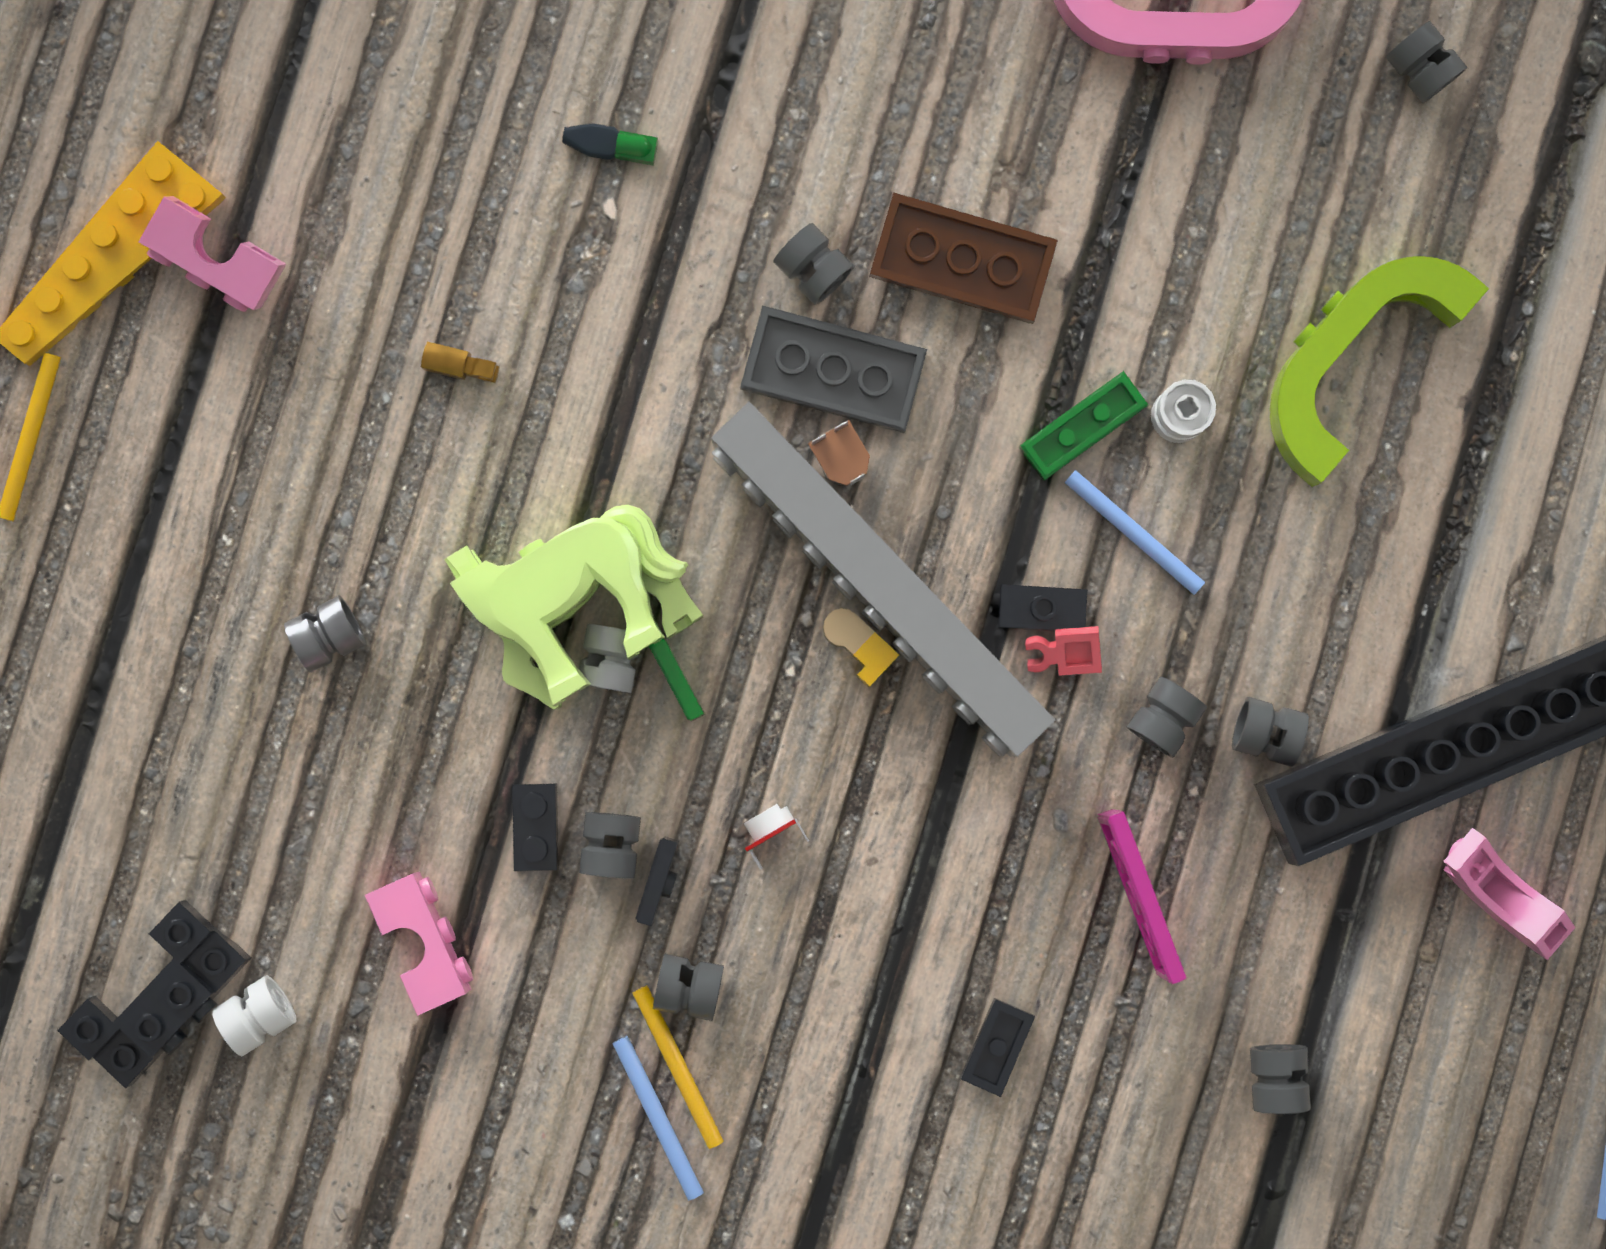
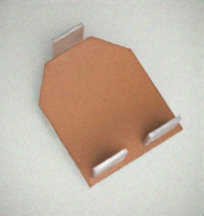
M849 420L808 443L825 475L833 483L845 486L853 485L867 474L870 455Z

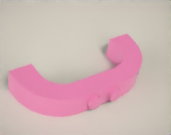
M1054 0V3L1069 28L1079 38L1098 50L1123 57H1141L1144 62L1151 64L1165 63L1169 61V58H1184L1189 64L1202 65L1210 63L1212 59L1240 57L1268 44L1283 30L1302 0H1256L1250 6L1232 13L1133 11L1120 7L1111 0Z

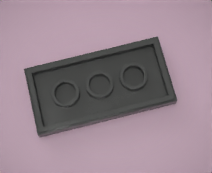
M762 305L740 389L905 433L927 349Z

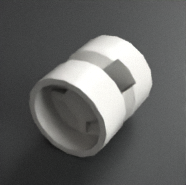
M1184 379L1173 383L1156 399L1152 407L1151 421L1154 430L1162 438L1174 443H1184L1194 439L1211 425L1215 417L1216 402L1213 393L1206 385L1196 380Z
M268 975L245 988L243 998L235 995L212 1010L214 1022L220 1034L230 1048L240 1056L246 1055L265 1042V1034L275 1036L296 1023V1015L290 1001L280 986Z

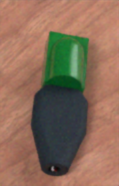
M592 123L565 127L562 143L588 157L605 160L616 158L654 166L658 137L625 131L619 132L615 127Z

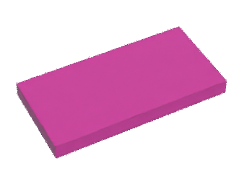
M1110 809L1098 814V821L1156 975L1171 984L1186 980L1187 977L1124 811Z

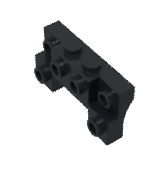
M186 900L178 902L149 933L173 959L135 1000L117 1017L96 996L87 998L57 1030L88 1061L95 1059L125 1089L133 1085L163 1052L168 1056L171 1055L186 1040L188 1036L183 1031L193 1020L201 1023L217 1007L218 1004L213 999L252 959L237 943L214 927Z

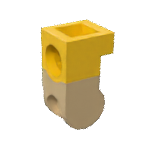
M836 609L829 613L824 620V637L830 644L845 648L864 666L856 676L868 687L899 656L889 644L849 609Z

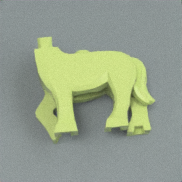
M630 505L615 506L606 511L600 518H592L572 526L546 543L538 539L521 549L519 554L522 558L510 565L498 566L486 560L482 562L475 550H470L468 546L461 548L444 559L456 578L450 584L460 599L478 621L503 640V680L508 685L539 699L553 710L561 708L562 702L566 700L565 698L578 690L581 691L591 683L565 652L552 628L573 617L592 599L601 585L618 599L623 608L626 619V634L623 644L629 660L638 655L647 646L665 638L654 620L647 592L656 596L661 603L662 625L668 639L703 618V614L691 600L679 579L686 572L687 562L677 560L669 555L661 546L651 519L640 508ZM533 659L535 660L539 668H537L534 665Z

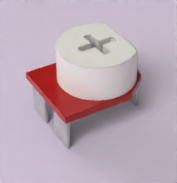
M776 804L744 823L754 840V843L745 847V850L751 853L759 869L763 867L752 849L797 823L807 842L809 841L797 819L793 818L787 806L781 809Z

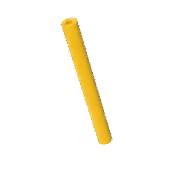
M44 352L0 502V518L10 521L15 519L61 361V357Z
M648 985L637 989L632 994L708 1149L722 1144L724 1140L661 1012L653 1009L654 997Z

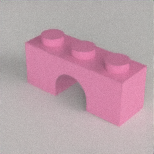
M174 196L163 197L139 240V243L149 248L147 255L165 266L170 267L172 263H175L187 271L185 277L201 288L208 290L211 285L225 293L223 300L240 311L246 312L248 308L252 310L262 308L284 270L286 263L251 242L240 243L233 257L225 263L213 260L205 252L202 242L204 231L211 218Z
M419 871L365 895L382 935L395 929L408 928L418 933L424 942L425 954L422 962L417 967L400 975L417 1016L465 995L472 990L468 983L473 981L471 969L463 956L457 958L451 942L456 940L455 933L447 917L441 919L434 905V902L438 901V895L429 877L423 879Z

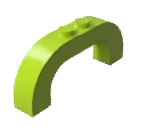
M1413 256L1396 259L1380 265L1361 278L1344 295L1337 291L1321 308V311L1326 314L1322 321L1316 327L1310 322L1295 338L1293 343L1298 348L1283 365L1273 386L1270 400L1271 430L1278 450L1290 468L1307 484L1314 487L1321 484L1350 451L1321 424L1315 408V392L1324 373L1384 305L1393 302H1412L1429 310L1446 326L1451 328L1464 319L1489 288L1469 271L1454 263L1433 257Z

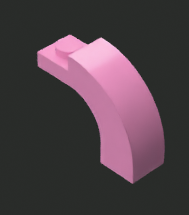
M1473 828L1464 838L1457 840L1453 844L1448 857L1444 860V863L1447 865L1444 868L1446 874L1496 922L1533 951L1548 960L1575 929L1565 911L1517 876L1501 860L1487 838Z

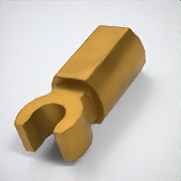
M428 341L421 360V368L425 371L462 380L470 376L479 380L496 383L500 369L496 362L471 357L469 351Z

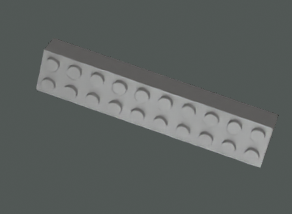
M750 402L711 437L715 449L712 452L715 462L730 477L737 472L743 478L742 486L744 487V492L759 507H762L765 503L768 504L775 512L772 515L774 518L773 522L789 538L796 534L805 543L802 547L804 549L802 552L818 569L826 565L836 575L832 583L849 601L856 596L865 605L866 608L862 612L863 616L879 632L884 627L889 630L896 638L892 646L909 663L915 658L926 669L921 676L937 693L940 694L946 690L956 700L951 707L968 725H973L977 722L987 732L981 738L998 756H1004L1007 753L1010 757H1018L1055 721L1051 714Z

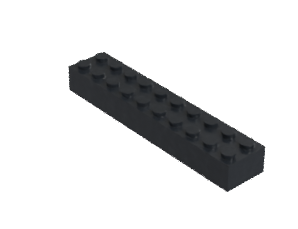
M1606 635L1254 784L1288 864L1295 866L1304 865L1606 736Z

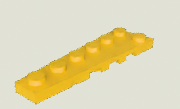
M157 141L1 325L0 344L24 364L31 366L44 355V352H48L69 334L78 322L86 319L102 305V301L119 286H125L135 277L133 274L152 259L147 255L149 248L139 243V240L163 197L174 196L204 215H208L226 197Z

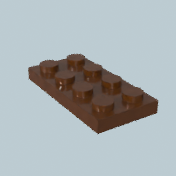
M893 192L869 277L1033 324L1058 240Z

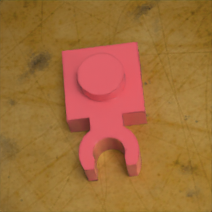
M1098 626L1055 629L1056 641L1049 642L1041 636H1031L1026 639V650L1037 649L1043 653V656L1038 659H1028L1027 667L1030 672H1042L1050 665L1058 664L1059 676L1102 673Z

